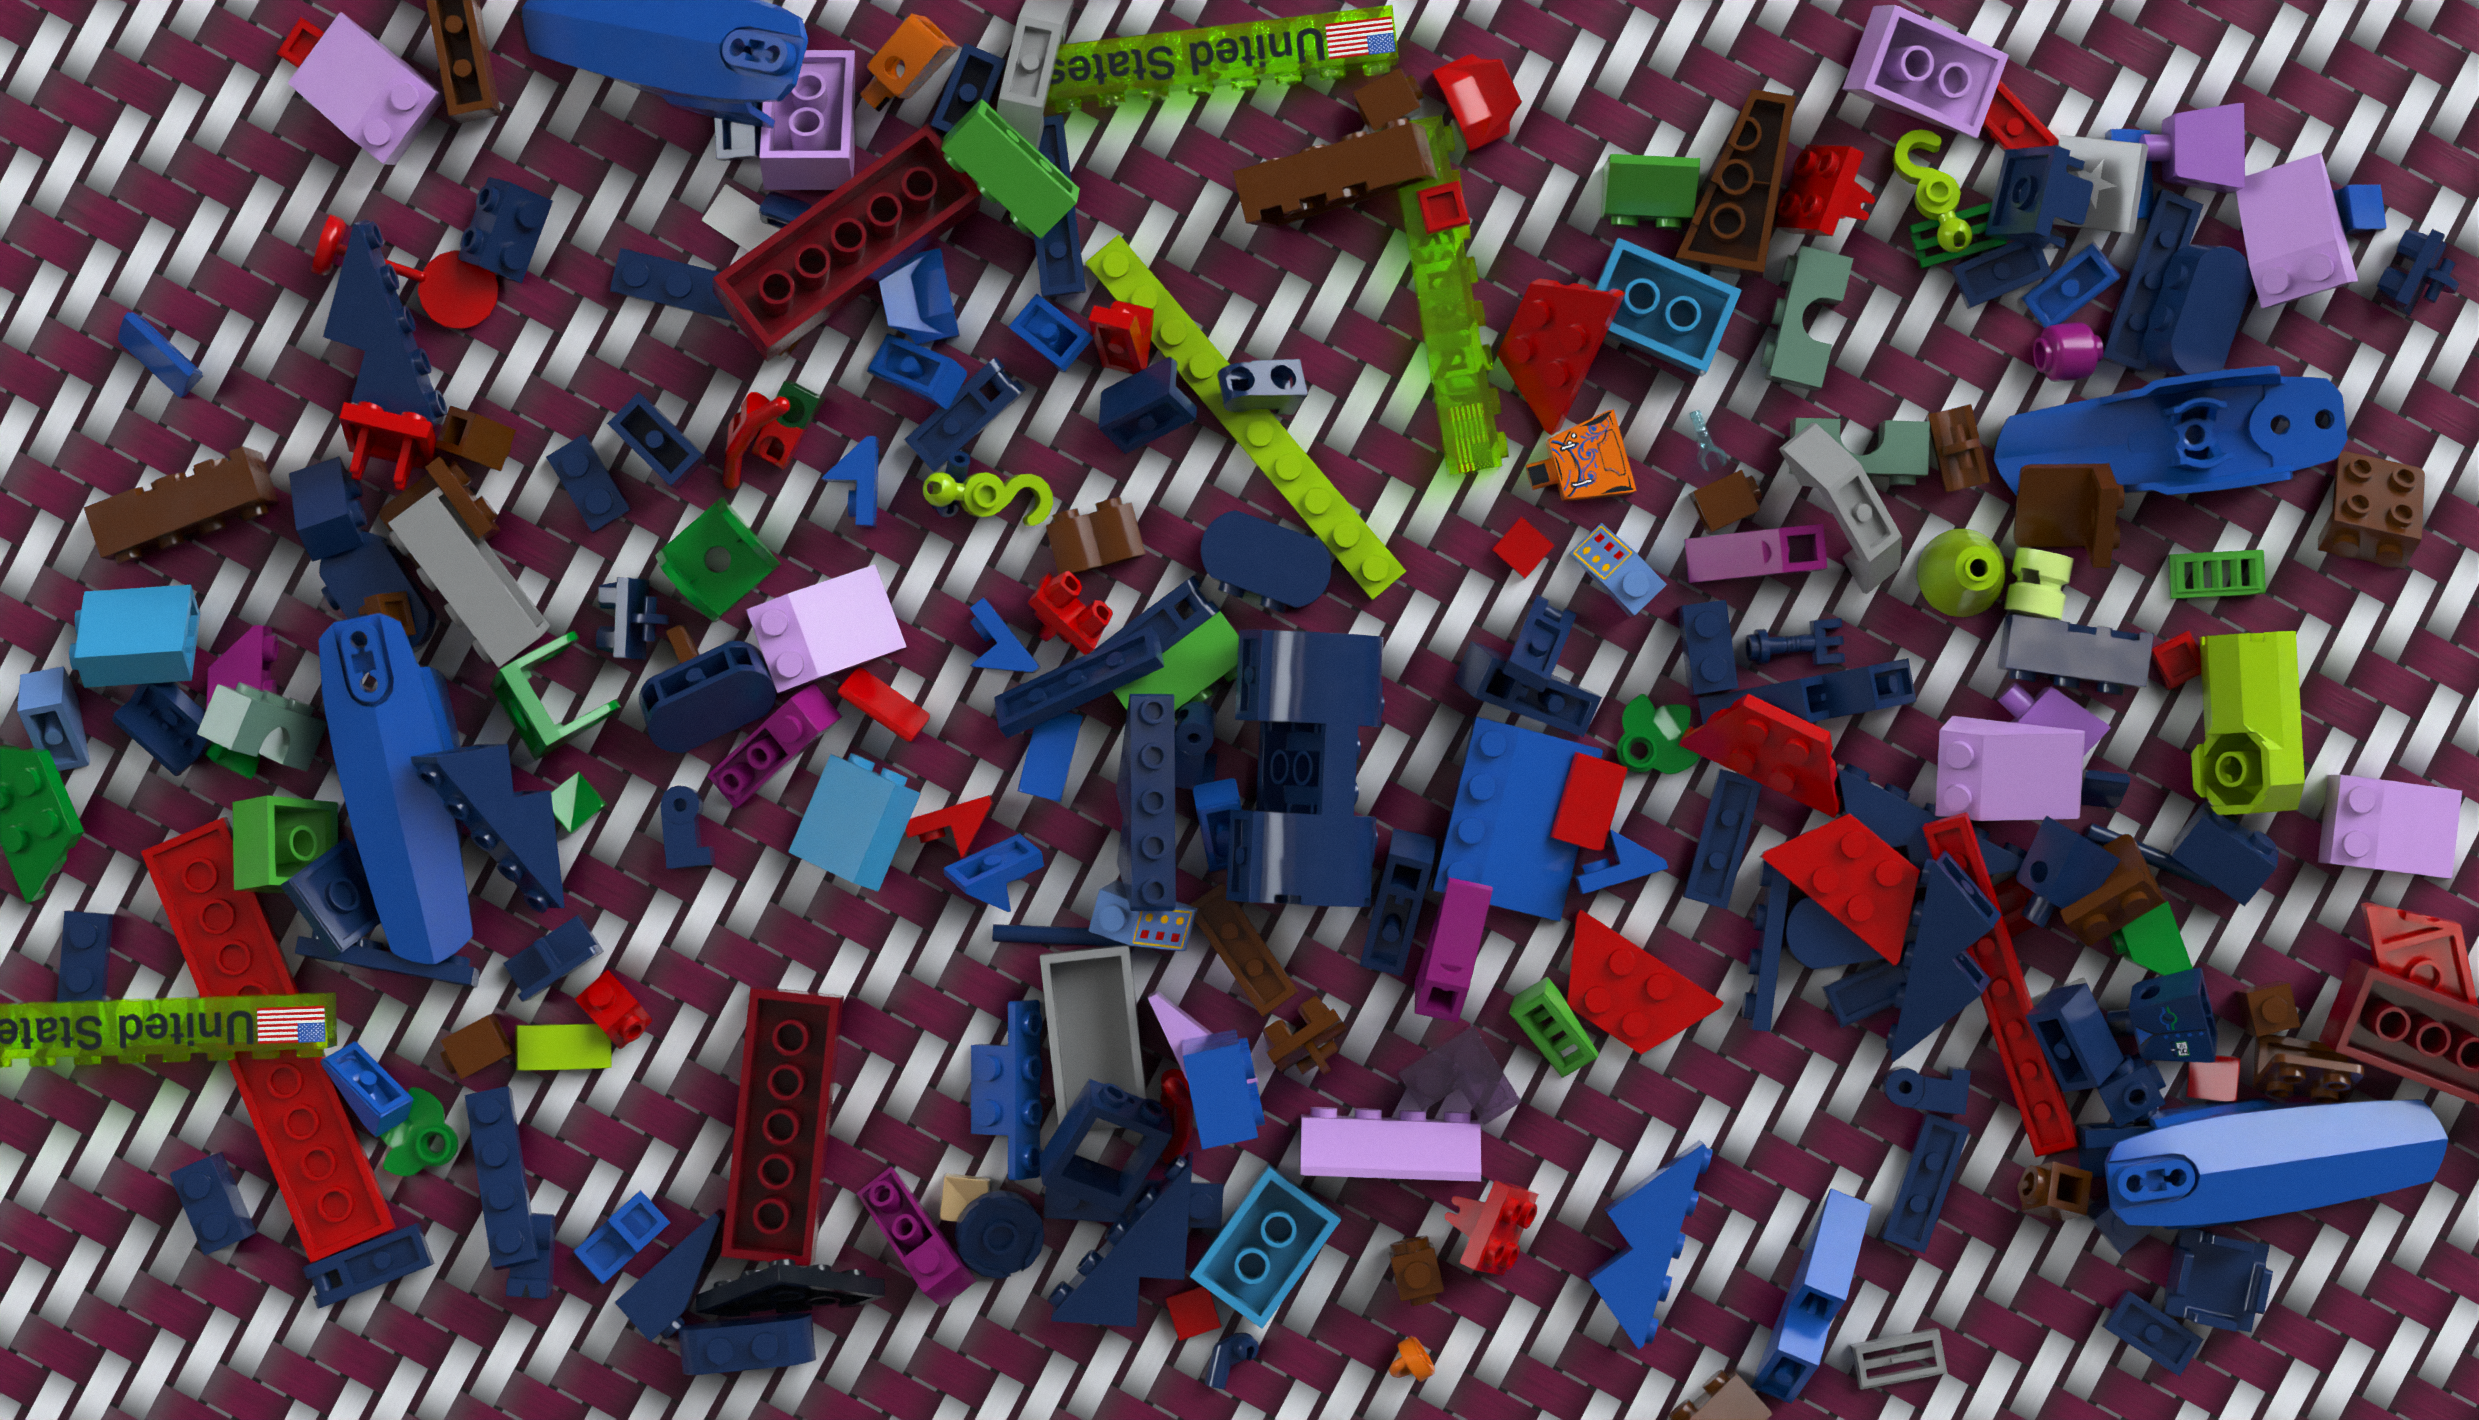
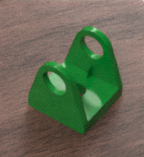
M723 497L717 500L655 555L660 568L689 602L712 622L718 621L782 565ZM716 547L725 548L731 557L729 567L720 573L712 572L706 563L707 554Z
M575 631L567 633L499 669L489 685L535 761L597 725L621 708L617 699L565 726L561 722L554 725L527 679L532 677L530 673L532 670L579 641Z

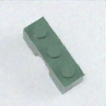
M1800 246L1796 250L1795 256L1788 254L1781 278L1782 281L1788 282L1785 298H1777L1771 318V324L1778 325L1774 342L1766 341L1760 363L1761 367L1767 368L1766 380L1815 392L1822 388L1832 345L1812 339L1803 327L1802 317L1804 310L1809 304L1822 302L1838 306L1843 302L1854 258L1806 246Z
M1794 418L1790 421V439L1811 423H1817L1862 465L1871 483L1872 477H1889V485L1913 486L1916 485V478H1923L1928 475L1929 421L1885 420L1879 423L1878 443L1875 449L1868 455L1854 454L1843 445L1840 437V419ZM1789 467V474H1793Z
M238 682L236 689L217 684L197 734L230 750L257 757L259 753L280 764L308 771L327 722L313 716L312 713L315 707L294 698L287 699L268 690L261 691L250 685Z

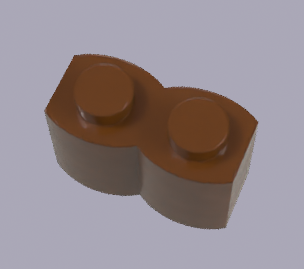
M1116 497L1095 503L1097 511L1080 516L1078 508L1052 515L1054 523L1046 525L1058 574L1070 571L1073 575L1145 556L1132 502L1122 504L1121 497Z

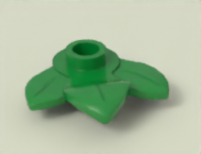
M1640 694L1631 700L1622 715L1624 734L1619 739L1616 749L1617 758L1621 765L1635 773L1647 772L1654 768L1662 773L1671 775L1680 773L1695 764L1700 755L1679 745L1689 726L1690 707L1681 704H1669L1655 710L1652 702L1645 694ZM1636 742H1641L1646 747L1647 752L1642 759H1635L1631 755V746Z
M412 1087L408 1091V1094L414 1099L408 1118L380 1135L383 1141L392 1148L384 1160L383 1168L395 1175L411 1176L421 1171L426 1165H444L454 1158L458 1150L457 1134L451 1126L445 1123L442 1103L438 1098L422 1088ZM433 1135L440 1136L444 1141V1147L440 1152L433 1151L430 1148L429 1141Z

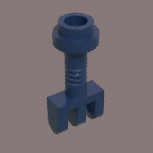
M1842 618L1809 621L1810 634L1798 636L1769 637L1766 629H1756L1754 634L1746 635L1745 650L1747 659L1762 665L1769 663L1770 655L1790 652H1812L1813 665L1846 662L1845 653L1827 654V646L1844 645L1843 636L1826 637L1825 630L1843 627Z

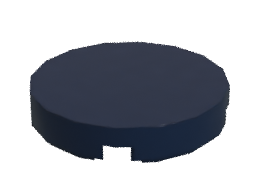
M1000 1190L982 1194L970 1202L958 1217L954 1233L957 1250L968 1268L983 1277L997 1279L1010 1277L1011 1273H1015L1020 1269L1024 1271L1030 1267L1041 1253L1045 1237L1040 1214L1031 1201L1017 1193Z

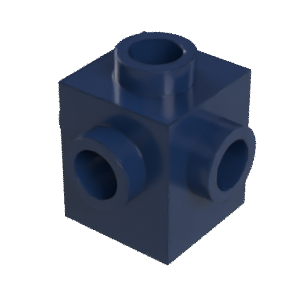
M2139 1053L2133 1056L2123 1055L2124 1060L2099 1087H2096L2117 1128L2132 1120L2135 1122L2146 1120L2156 1114L2159 1107L2166 1104L2159 1091L2166 1087V1084L2154 1062L2146 1066Z

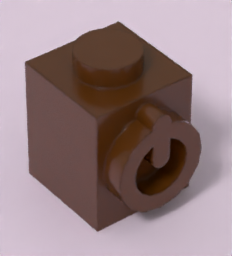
M2057 1162L2037 1166L2030 1165L2023 1172L2020 1182L2017 1184L2019 1198L2022 1202L2021 1211L2060 1222L2087 1216L2093 1172Z
M1428 1236L1407 1238L1390 1244L1392 1252H1389L1400 1301L1410 1300L1411 1306L1436 1301L1435 1293L1444 1292L1435 1249L1432 1242H1429Z

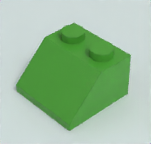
M1610 154L1603 166L1601 219H1611V226L1620 228L1638 227V221H1656L1655 228L1682 229V223H1689L1694 217L1700 158Z
M268 795L233 802L234 891L286 893L280 886L282 883L338 843V803Z

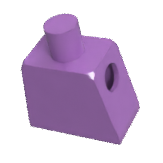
M2244 103L2173 114L2163 119L2162 134H2142L2139 143L2148 145L2146 161H2162V179L2166 183L2221 193H2233L2245 188Z
M2014 682L1997 700L2015 717L2011 721L2012 723L2085 731L2084 756L2111 728L2107 723L2053 687H2044L2033 698L2020 684Z

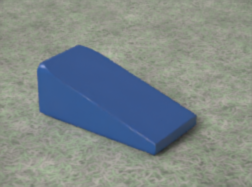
M2093 241L2021 299L2042 326L2046 328L2047 326L2061 324L2117 281L2121 275Z
M889 333L885 336L867 369L869 374L944 409H948L967 377V371L955 360Z
M1065 712L1034 726L1018 792L1058 802L1062 801L1083 716Z
M1234 778L1196 785L1192 789L1209 872L1228 868L1230 810H1242L1237 782Z
M356 1041L321 1060V1065L363 1125L375 1137L394 1128L408 1118L414 1099Z

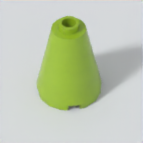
M1952 529L1939 534L1925 546L1918 559L1916 578L1924 597L1934 609L1948 616L1968 617L1985 611L1998 599L2005 584L2006 567L1999 548L1990 538L1975 530ZM1970 565L1973 568V574L1970 571Z

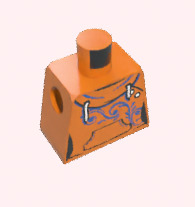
M911 13L868 63L867 68L875 77L860 95L878 112L895 95L898 98L909 99L959 47L928 17ZM902 60L905 65V71L899 77L896 68Z
M1614 409L1549 438L1545 442L1549 458L1526 465L1532 490L1557 484L1562 502L1624 496L1637 491Z

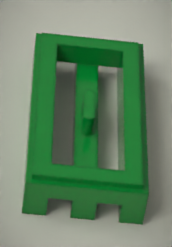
M1992 202L1955 212L1957 218L1967 220L1986 214L1987 219H1989ZM1930 219L1908 226L1919 269L2007 244L2006 240H1996L1993 238L1969 245L1961 252L1951 253L1947 251L1926 257L1924 249L1940 244L1938 243L1937 236L1922 240L1920 233L1939 228V221ZM1988 222L1970 226L1972 235L1984 233Z

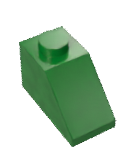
M2166 900L2165 903L2108 935L2112 948L2117 955L2123 954L2124 960L2159 976L2193 969L2171 907Z

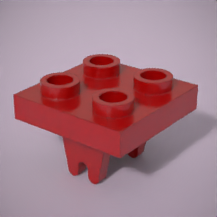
M1806 144L1804 151L1799 154L1795 161V174L1788 192L1779 203V216L1774 227L1791 234L1833 237L1839 219L1848 217L1857 220H1867L1869 214L1861 209V204H1873L1875 197L1854 181L1865 153L1852 146Z
M362 401L357 405L344 402L339 420L349 452H353L349 472L352 473L351 479L361 481L369 457L379 458L397 463L393 483H396L395 489L404 491L413 467L426 469L425 467L440 456L439 449L435 448L437 441L432 422H428L422 415L413 412H402L401 415L385 412L382 407L370 402Z
M1495 1180L1486 1202L1453 1196L1451 1201L1460 1208L1459 1214L1447 1212L1444 1218L1470 1238L1459 1263L1476 1271L1504 1276L1506 1269H1511L1518 1258L1520 1246L1517 1244L1524 1228L1527 1229L1534 1221L1537 1213V1204L1535 1202L1539 1194L1521 1186Z

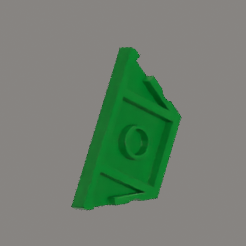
M1 745L0 844L25 902L28 904L44 897L46 891L43 889L52 874L59 873L67 860L68 851L76 846L84 830L49 750L37 748L22 750L18 746Z

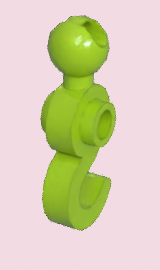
M1923 129L1910 131L1903 135L1896 144L1893 156L1894 169L1901 179L1909 184L1917 185L1914 200L1920 214L1928 219L1939 221L1940 226L1937 231V239L1940 246L1951 253L1961 252L1969 246L1973 235L1968 223L1957 218L1954 213L1961 195L1958 183L1946 173L1933 168L1914 165L1908 157L1909 152L1917 148L1928 150L1932 153L1938 152L1942 139L1932 131ZM1954 243H1960L1962 247H1956Z
M935 472L927 477L922 487L923 495L931 505L945 507L951 504L953 500L960 501L963 509L976 517L992 516L1000 512L1012 501L1020 489L1028 488L1035 496V505L1023 517V524L1025 526H1036L1043 522L1050 514L1053 506V494L1048 483L1041 477L1033 474L1015 475L1007 479L1003 484L996 475L990 473H976L967 477L963 483H956L949 474ZM929 483H931L933 486V492L931 494H929L927 491V485Z

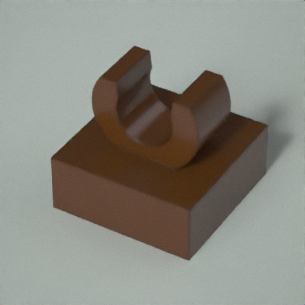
M407 591L375 594L364 598L365 605L358 609L359 615L385 614L402 623L407 637L416 635Z

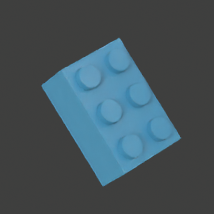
M1621 238L1615 241L1594 289L1607 292L1611 289H1619L1626 293L1606 333V337L1700 377L1706 374L1742 291L1739 288Z
M1268 1163L1191 1268L1190 1277L1263 1329L1340 1223L1341 1216Z

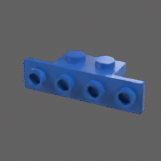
M1039 1000L1010 1001L1008 1003V1045H971V1134L1008 1136L1009 1180H1025L1040 1176L1039 1157L1042 1154L1040 1147V1121L1043 1114L1040 1103V1077L1043 1069L1040 1058V1032L1043 1021L1040 1014Z

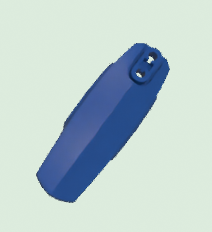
M527 0L522 7L524 32L530 51L533 54L605 76L651 95L661 97L675 108L727 121L771 129L774 127L775 120L753 107L751 102H781L797 85L808 44V37L802 18L778 5L761 0ZM746 46L752 48V55L743 52V49Z
M2279 366L2229 369L2153 380L2141 389L2009 416L1998 435L1994 448L1993 462L2004 483L2016 496L2019 471L2024 465L2109 463L2117 484L2123 485L2125 494L2158 491L2166 495H2180L2284 481L2293 478L2292 471L2338 458L2348 439L2343 395L2328 378L2281 376ZM2318 412H2323L2328 416V424L2323 429L2319 428L2315 423V416ZM2274 417L2282 419L2283 422L2288 421V428H2284L2280 434H2276L2271 430L2270 424Z
M382 613L336 621L319 638L321 690L333 756L354 838L391 952L412 962L435 965L455 954L473 936L460 846L464 823L453 817L445 809V801L435 789L428 787L419 779L417 775L418 770L411 763V756L461 747L446 678L442 672L433 667H420L400 621ZM361 631L367 636L368 642L365 647H358L354 644L352 640L354 632ZM370 673V676L377 680L378 686L375 691H368L364 688L362 679L365 674Z
M2261 1097L2240 1099L2237 1102L2221 1101L2158 1110L2156 1114L2147 1119L2148 1123L2155 1130L2114 1142L2104 1164L2110 1208L2124 1224L2162 1226L2167 1230L2191 1229L2314 1209L2431 1182L2443 1161L2448 1136L2437 1116L2422 1099L2311 1103L2275 1102ZM2177 1169L2179 1180L2175 1185L2164 1181V1176H2169L2173 1170ZM2134 1175L2137 1180L2134 1190L2129 1191L2126 1183L2128 1178Z

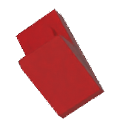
M1114 301L1110 309L1094 305L1088 322L1102 367L1135 374L1147 368L1154 311L1151 308L1121 301Z
M991 795L911 818L905 829L907 837L918 836L921 844L945 837L944 827L951 826L960 858L964 859L993 805Z

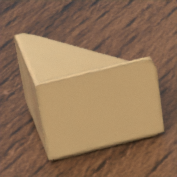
M946 1173L944 1176L940 1220L957 1221L970 1202L982 1194L989 1193L991 1178Z

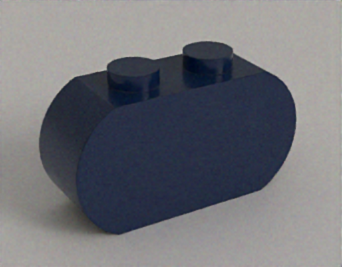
M2193 244L2185 246L2173 254L2170 264L2165 270L2163 284L2155 307L2150 313L2149 325L2143 339L2146 354L2150 362L2158 370L2167 374L2183 376L2219 371L2224 367L2253 284L2249 263L2239 251L2226 246Z
M1237 510L1217 517L1207 527L1202 538V562L1210 578L1220 582L1219 591L1243 599L1245 591L1262 597L1259 605L1283 614L1287 606L1293 609H1300L1315 602L1324 593L1331 577L1330 556L1320 540Z
M362 531L364 545L321 559L319 574L326 585L321 591L335 611L341 608L347 619L366 616L367 614L359 615L358 609L365 605L364 598L375 594L407 591L416 635L408 637L413 653L418 652L428 643L435 629L436 613L387 538ZM356 631L353 633L352 640L356 646H366L368 641L364 638L363 632Z
M743 641L726 642L647 679L639 693V705L651 740L659 748L676 753L687 752L765 716L773 707L776 699V689L762 652L756 646Z
M1799 897L1787 908L1782 941L1790 956L1801 965L1815 970L1884 959L1810 897ZM1914 902L1912 903L1901 956L1906 953L1909 942H1915L1919 927L1912 926L1916 908Z
M796 1312L704 1321L678 1328L682 1373L686 1375L785 1367L816 1360L811 1313Z

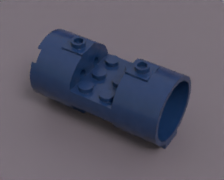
M1239 630L1235 720L1260 722L1256 811L1230 810L1226 900L1273 904L1278 902L1310 906L1370 907L1372 863L1374 862L1375 848L1378 843V833L1376 830V817L1354 815V805L1359 795L1356 783V762L1361 751L1358 727H1381V716L1385 706L1382 695L1383 683H1381L1384 637L1306 631Z

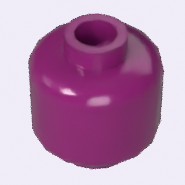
M2084 322L2047 326L2041 333L2040 338H2036L2034 341L2033 357L2035 366L2040 373H2044L2052 382L2089 378L2094 373L2097 362H2101L2103 358L2102 340L2098 335L2095 336L2091 328Z

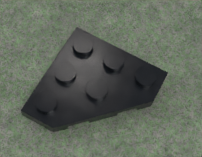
M778 1259L770 1261L769 1267L766 1269L742 1272L741 1278L737 1280L715 1282L713 1289L696 1295L697 1313L741 1317L750 1316V1311H768L775 1308L776 1313L811 1311L813 1306H829L837 1303L839 1308L858 1307L885 1297V1279L868 1277L864 1270L853 1269L833 1272L831 1271V1266L825 1264L799 1267L796 1266V1261Z

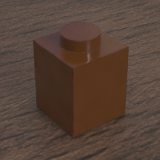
M1401 68L1356 90L1352 95V100L1370 134L1382 131V125L1387 122L1402 118L1409 119L1419 114L1421 105L1418 101L1424 98L1414 76L1411 74L1405 77Z
M450 406L435 448L473 463L501 471L505 459L511 451V443L516 429L479 414Z
M1742 470L1689 494L1707 534L1758 512L1760 508L1757 502L1762 500V495L1752 475L1745 477Z
M2274 981L2235 991L2245 1034L2259 1037L2300 1027L2290 983Z
M495 1013L487 1015L440 1040L444 1047L440 1051L441 1059L450 1074L457 1073L460 1080L515 1053Z

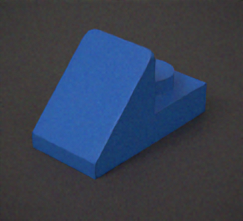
M2346 185L2341 189L2332 190L2345 235L2387 229L2381 185Z
M1037 293L1008 326L1017 336L1042 354L1060 372H1065L1093 339L1088 332Z
M866 436L821 478L824 482L857 483L856 490H849L848 517H856L855 525L858 527L877 528L879 439L876 436Z
M984 597L970 608L976 616L970 621L971 625L985 642L989 641L992 637L997 642L995 646L970 665L971 667L1035 673L1041 668Z
M1610 829L1608 836L1617 863L1610 865L1608 858H1603L1582 865L1584 873L1576 875L1575 880L1579 893L1585 894L1668 869V865L1664 858Z
M1019 833L948 865L943 870L944 875L967 895L1006 912H1011L1006 884L1023 879L1029 873L1044 867L1042 852Z

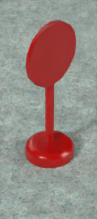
M329 215L317 245L311 273L321 276L328 275L334 268L338 255L345 257L348 246L342 245L345 236L346 223L341 217ZM458 250L439 254L426 265L423 272L384 259L386 265L391 264L397 275L419 282L418 294L422 308L433 321L445 328L463 330L477 326L490 316L497 304L499 287L495 273L459 260L458 255L460 251Z

